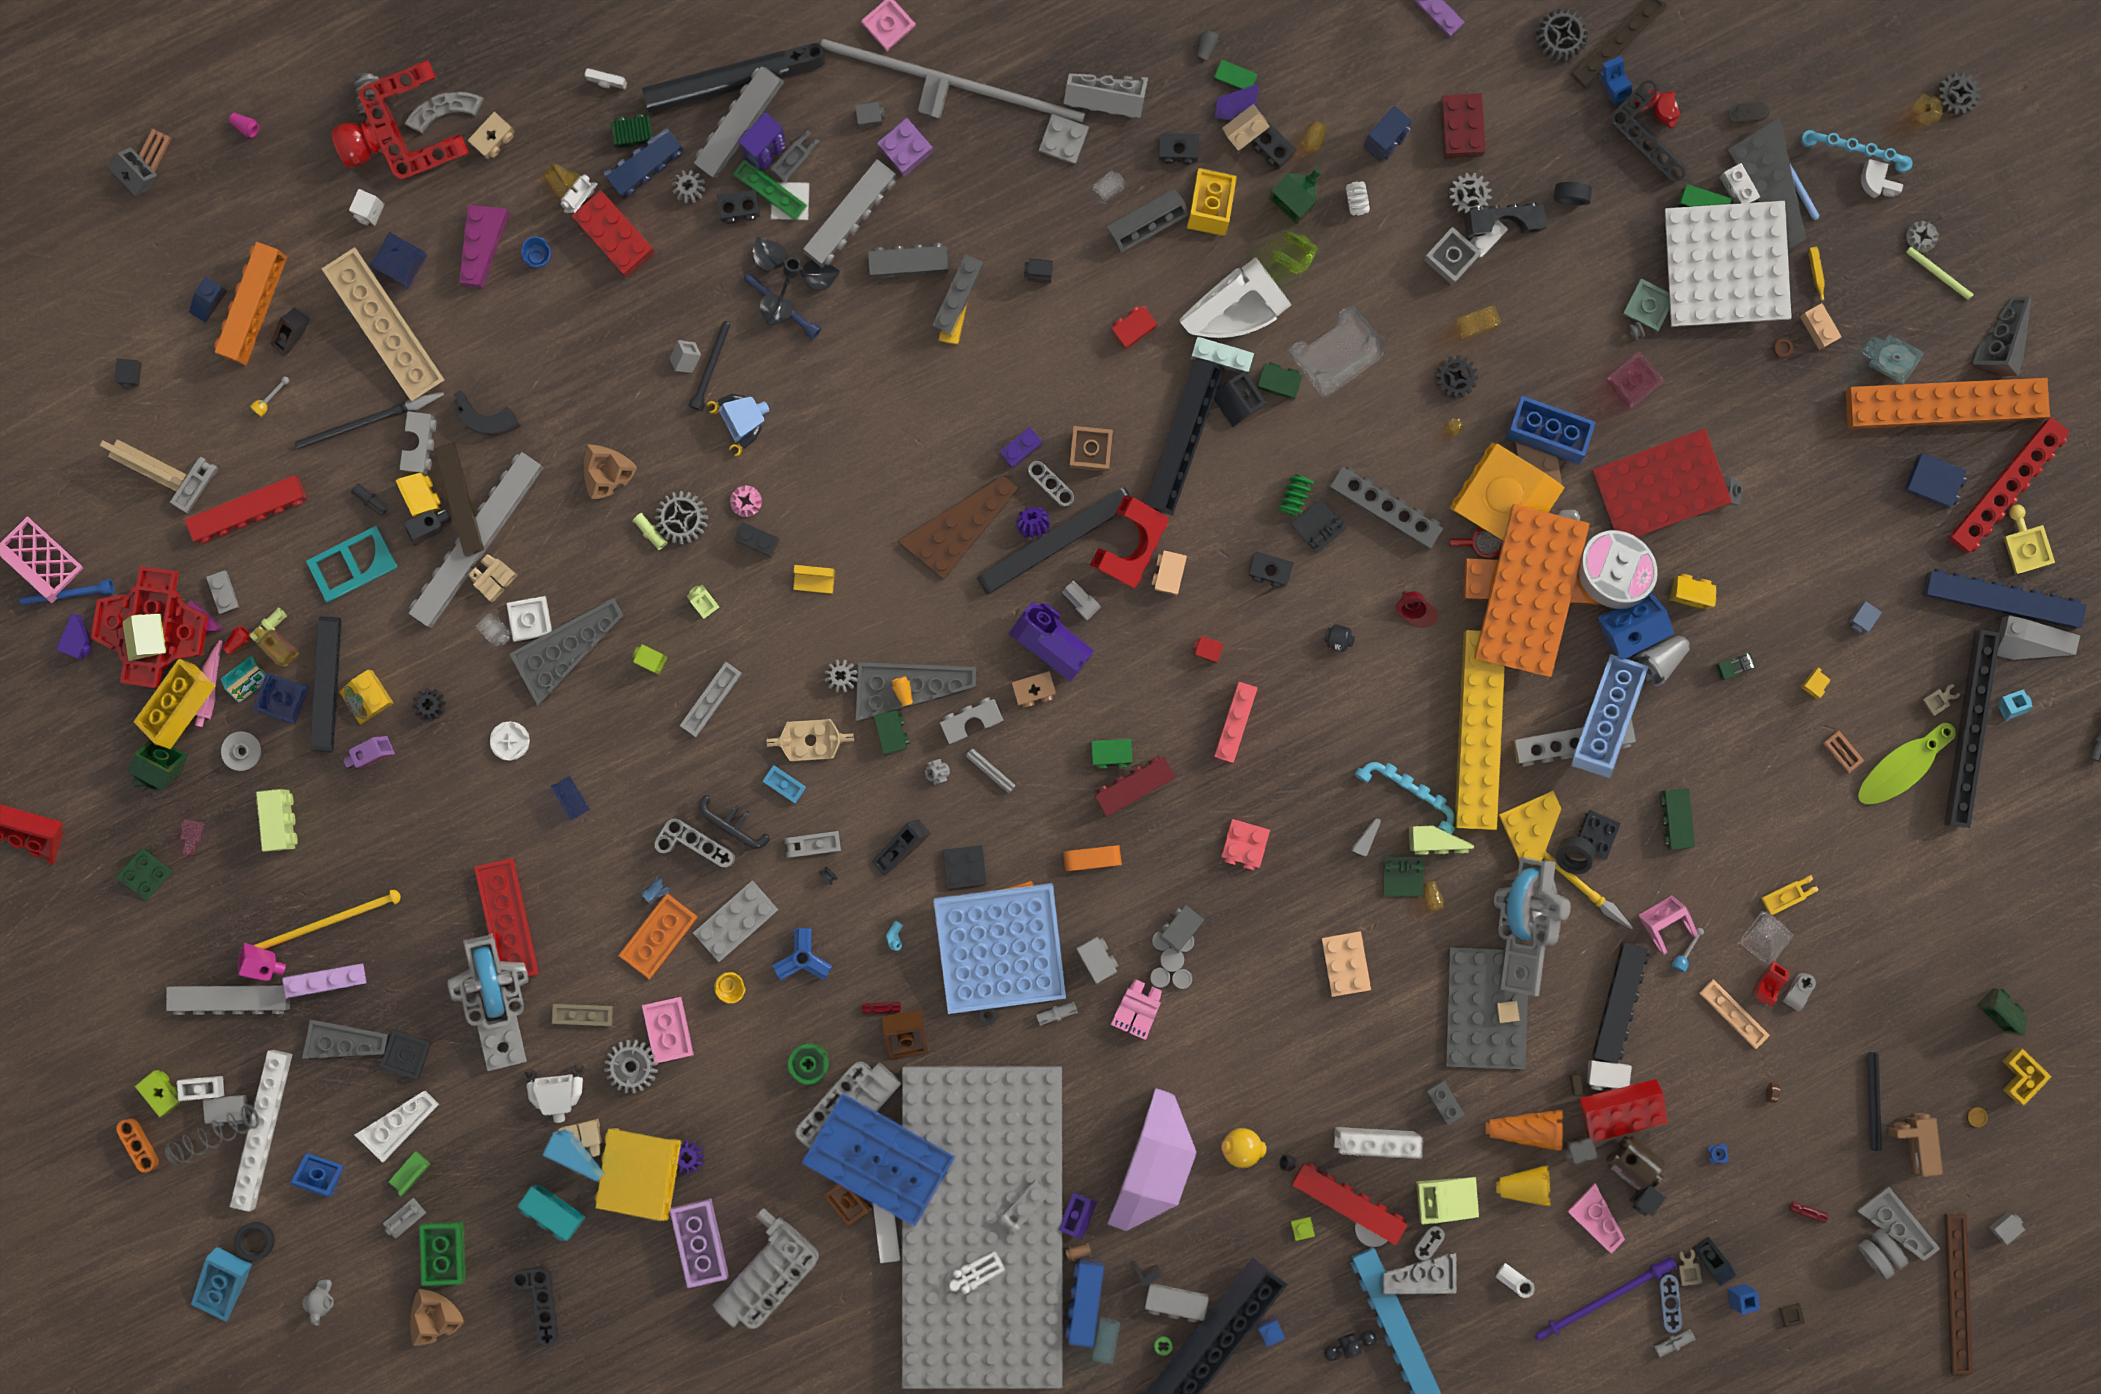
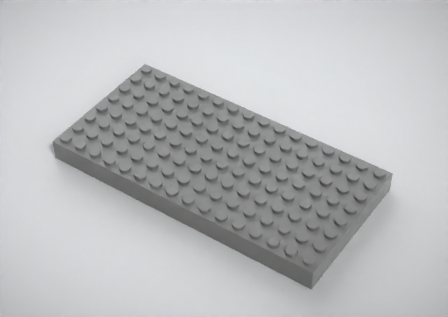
M903 1066V1127L954 1155L955 1159L917 1225L913 1226L903 1220L902 1388H1062V1231L1059 1230L1062 1222V1066ZM1037 1180L1050 1192V1195L1018 1231L1012 1235L1005 1225L1002 1226L998 1221L1027 1188ZM1014 1214L1009 1218L1014 1223L1018 1220ZM993 1252L997 1253L1005 1269L1003 1272L980 1284L978 1288L969 1290L966 1294L961 1290L966 1285L965 1283L961 1284L957 1291L951 1290L950 1282L962 1279V1275L959 1278L954 1277L953 1272L955 1270H960L964 1265H969ZM990 1258L975 1267V1270L978 1271L996 1261L995 1258ZM996 1265L980 1274L979 1277L982 1278L1000 1268ZM971 1270L965 1274L966 1277L972 1274ZM972 1278L968 1283L976 1281V1278Z

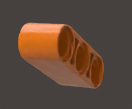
M1120 845L1063 852L1065 871L1122 865Z
M130 1118L119 1122L117 1133L137 1169L141 1172H149L156 1169L159 1159L138 1121ZM126 1123H129L132 1127L130 1133L125 1131ZM136 1140L142 1145L140 1150L134 1147ZM145 1158H149L151 1161L149 1168L144 1165Z

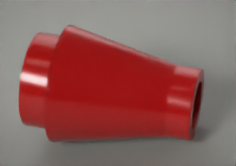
M240 625L234 628L226 643L222 646L223 650L231 655L238 648L246 644L250 638L248 630Z

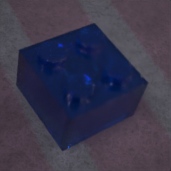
M389 232L370 266L377 272L409 288L427 254Z
M266 672L253 710L295 724L309 687Z

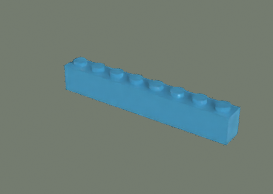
M1372 1246L1351 1256L1353 1262L1350 1264L1355 1274L1359 1272L1361 1277L1359 1284L1363 1292L1367 1291L1370 1296L1367 1299L1371 1310L1376 1309L1378 1314L1375 1317L1379 1327H1384L1387 1333L1384 1335L1387 1345L1393 1346L1395 1353H1392L1396 1364H1401L1403 1371L1400 1373L1404 1382L1410 1383L1412 1389L1409 1390V1393L1441 1394L1396 1294H1381V1273L1385 1272L1375 1248Z

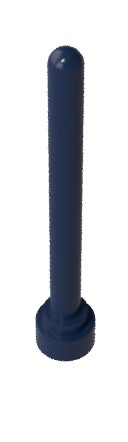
M750 274L744 276V280L763 296L773 294ZM794 310L792 311L790 318L804 328L805 335L811 340L815 339L822 328L816 323L807 322Z

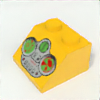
M366 670L339 691L360 725L394 704L372 670Z

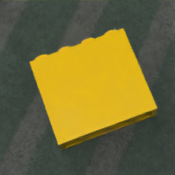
M618 1128L608 1129L605 1135V1152L601 1159L604 1176L598 1180L600 1184L595 1196L596 1208L659 1221L669 1220L681 1140L621 1131Z

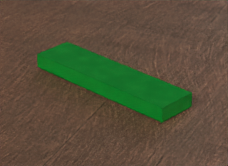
M745 159L733 173L735 178L750 189L756 190L757 194L794 221H797L807 207V204Z

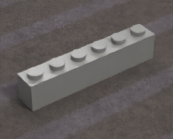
M765 67L757 68L753 72L749 85H744L740 91L741 96L739 99L733 101L730 105L728 115L720 119L717 124L719 128L715 133L712 132L706 140L707 145L704 149L701 148L695 156L696 161L694 164L712 177H718L739 147V139L756 123L784 83L783 80Z
M876 160L804 247V254L822 268L825 264L829 265L835 256L833 254L837 249L841 250L847 243L846 238L850 234L854 235L860 221L862 219L865 221L872 212L870 209L874 204L878 205L884 198L883 193L893 188L896 183L895 173L879 160Z
M283 985L167 987V1011H173V1015L185 1014V1011H193V1014H205V1011H213L212 1014H225V1010H232V1014H244L245 1010H252V1014H264V1010H272V1014H284V1010L290 1009V997L285 998Z

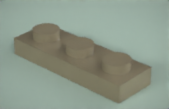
M553 1004L552 1024L612 1026L613 1006Z

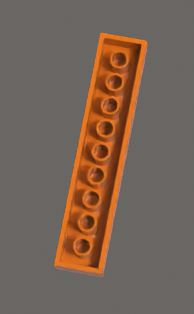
M2048 378L1850 387L1845 390L1848 429L2044 420L2050 417Z

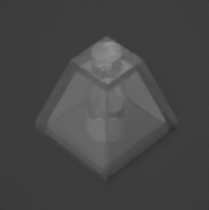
M1762 911L1740 939L1739 943L1769 966L1772 961L1775 962L1794 935L1769 912Z

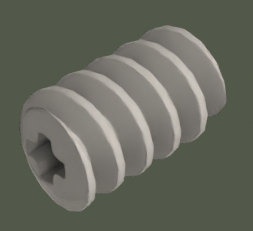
M360 73L354 75V79L357 80L354 83L355 87H357L355 92L358 97L356 99L360 103L357 106L358 110H360L358 115L367 117L359 99V91L366 84L378 80L379 77L373 76L370 73ZM370 89L366 90V96L374 99V92ZM374 108L375 115L382 111L380 108Z

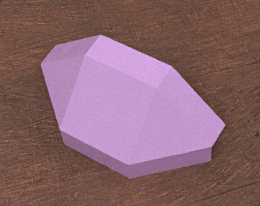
M1158 1088L1154 1089L1153 1099L1136 1152L1116 1205L1110 1213L1108 1225L1127 1231L1177 1206L1196 1155V1150L1176 1098L1172 1093Z

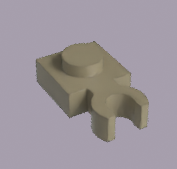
M1954 684L1946 686L1943 693L1940 689H1937L1922 699V702L1932 716L1949 707V699H1956L1960 696L1959 693L1950 694V689L1954 687Z
M1689 1249L1690 1255L1688 1258H1684L1683 1251L1678 1253L1679 1258L1683 1261V1265H1678L1681 1286L1702 1283L1699 1263H1693L1695 1253L1692 1249Z

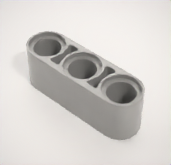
M1034 461L1029 465L1028 473L1030 478L1060 507L1068 508L1073 504V492L1040 461ZM1040 466L1043 472L1041 475L1036 476L1031 472L1032 468ZM1048 480H1054L1057 486L1054 489H1048L1045 484ZM1063 493L1070 495L1071 500L1068 503L1060 501V496Z

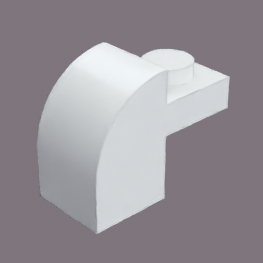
M1869 159L1864 164L1861 175V183L1865 192L1874 198L1879 196L1881 192L1888 197H1894V195L1897 196L1901 193L1903 184L1885 180L1888 164Z

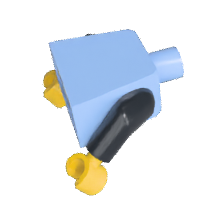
M729 394L718 399L717 403L709 401L707 406L715 405V409L710 411V413L717 414L719 412L734 441H739V444L731 445L729 450H732L734 447H737L738 453L734 456H739L742 453V448H747L757 439L762 430L761 425L764 422L762 415L769 412V407L765 401L756 405L752 397L746 398L744 395Z

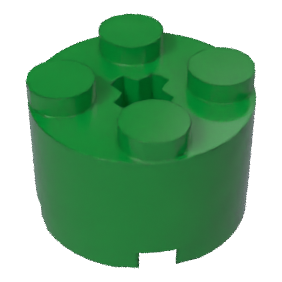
M802 1044L789 1057V1072L802 1084L816 1083L826 1075L829 1069L828 1054L824 1048L817 1044ZM808 1058H810L811 1062H814L810 1069H808L807 1065H804Z

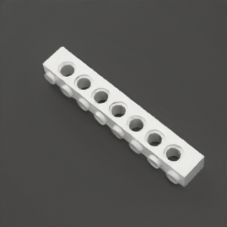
M277 1050L267 1052L254 1106L259 1116V1125L257 1128L248 1131L230 1205L232 1208L252 1211L256 1207L292 1059V1054ZM253 1113V1114H252V1126H255V1125H256V1118H255V1115H254V1113Z

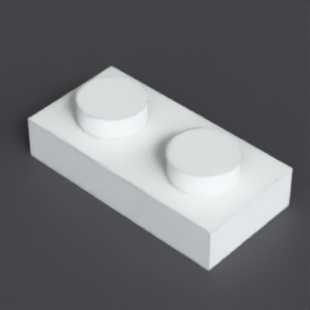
M1499 220L1495 222L1491 233L1486 236L1474 237L1470 241L1481 252L1480 259L1508 230Z

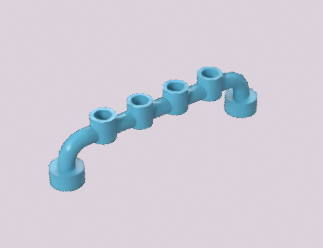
M1808 130L1801 136V143L1805 147H1812L1817 141L1826 143L1828 147L1839 146L1843 147L1847 152L1858 151L1866 157L1876 156L1882 158L1885 162L1895 161V168L1901 173L1907 172L1912 167L1911 158L1897 154L1893 148H1889L1886 151L1881 150L1874 143H1869L1866 146L1859 144L1855 138H1850L1849 140L1840 139L1836 133L1825 135ZM1830 137L1834 138L1835 143L1830 141ZM1849 142L1854 145V148L1849 146ZM1868 148H1871L1873 150V153H1870L1868 151ZM1887 153H1890L1892 158H1889Z
M1371 762L1366 764L1363 769H1357L1354 775L1366 783L1372 777L1370 771L1377 770L1381 772L1382 775L1392 779L1402 788L1414 793L1418 798L1425 800L1435 809L1444 812L1447 815V821H1441L1438 829L1451 835L1455 831L1453 827L1455 815L1453 810L1446 805L1447 800L1440 795L1436 797L1429 794L1430 789L1423 784L1417 787L1412 783L1414 779L1405 773L1403 776L1395 773L1397 768L1390 763L1384 766L1378 762Z

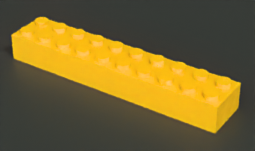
M1466 630L1463 636L1454 828L1497 830L1504 666L1475 659L1474 656L1481 631Z

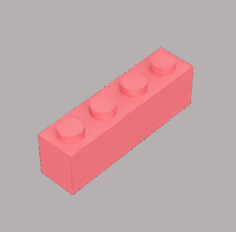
M1242 682L1237 683L1214 758L1234 763L1257 687Z

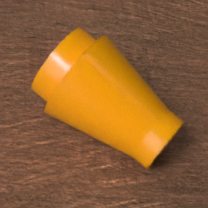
M906 676L892 680L891 687L901 705L912 704L910 680H907Z

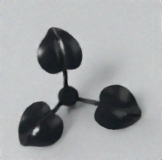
M757 237L755 240L753 257L756 265L764 271H771L775 266L777 268L784 266L783 273L786 276L780 297L775 294H768L760 302V312L769 325H779L788 320L792 314V302L783 299L790 278H795L800 272L802 277H806V284L811 289L822 291L830 287L840 273L837 268L830 264H825L822 268L814 261L807 262L804 265L803 271V267L797 258L790 257L785 260V249L779 243Z

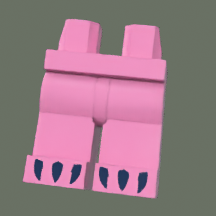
M1135 979L1131 987L1127 988L1111 1025L1128 1031L1134 1015L1137 1014L1129 1032L1146 1040L1161 1003L1159 1000L1162 990L1152 987L1149 995H1144L1141 992L1145 983Z

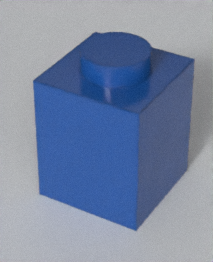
M1746 1283L1728 1288L1731 1308L1742 1315L1760 1310L1757 1290Z
M1275 1317L1257 1325L1267 1347L1285 1339Z

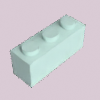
M1197 337L1191 359L1195 360V358L1212 361L1224 369L1237 373L1246 371L1248 374L1254 353Z

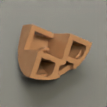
M587 444L584 457V478L591 499L612 495L615 488L621 484L625 486L631 480L637 467L630 459L612 449Z
M418 1289L413 1302L410 1321L413 1346L434 1343L437 1341L438 1336L442 1334L451 1335L461 1327L464 1320L453 1303L438 1293Z

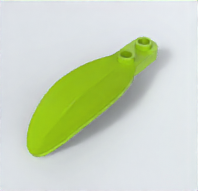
M1942 723L1923 738L1907 742L1892 751L1866 777L1858 792L1859 800L1864 804L1881 803L1909 789L1928 771L1936 754L1955 738V728L1949 723ZM1944 729L1948 730V736L1944 735ZM1930 741L1934 743L1933 748L1929 746Z

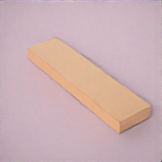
M1714 979L1699 992L1754 1049H1757L1770 1036Z

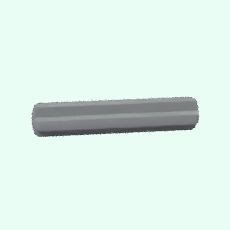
M970 749L966 757L1006 792L1010 793L1015 785L978 752Z

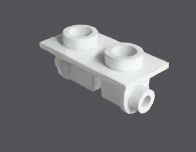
M586 175L579 176L572 185L576 193L569 189L561 199V206L565 208L564 212L575 213L580 209L586 198L593 194L597 183H589L590 179Z

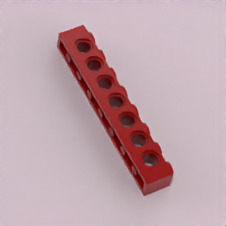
M2053 417L2046 419L1947 539L1965 554L1971 551L1975 552L1981 545L1979 541L1982 537H1987L1992 532V525L1996 521H2001L2006 515L2004 512L2008 506L2012 507L2017 502L2018 498L2016 496L2030 486L2031 483L2029 481L2033 476L2037 477L2043 470L2041 466L2045 462L2048 463L2055 456V449L2062 447L2068 440L2066 436L2070 431ZM2045 437L2049 438L2051 442L2049 447L2044 444ZM2032 452L2038 455L2037 462L2032 460ZM2020 467H2023L2026 471L2024 477L2019 474ZM2007 482L2012 483V492L2006 488ZM1995 497L2001 500L1999 507L1994 504ZM1982 512L1988 514L1989 519L1987 522L1982 519ZM1970 527L1975 528V537L1969 534Z

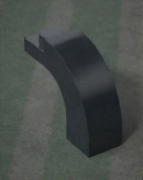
M461 390L454 394L456 398L454 403L460 411L464 410L457 416L469 428L480 434L498 436L507 434L521 426L509 407L494 415L484 416L475 412Z

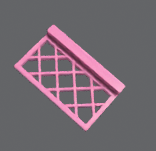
M28 516L0 542V557L51 604L57 599L56 595L84 569ZM28 524L33 527V535H23V529ZM37 538H46L47 547L37 548ZM19 539V549H10L6 545L11 540ZM23 539H33V548H23ZM47 551V560L36 561V552ZM50 551H60L61 560H50ZM22 552H33L32 561L24 562L22 560ZM73 563L76 566L71 573H64V564ZM46 564V574H37L36 565ZM50 564H60V573L50 574ZM50 577H60V584L55 589L50 586Z

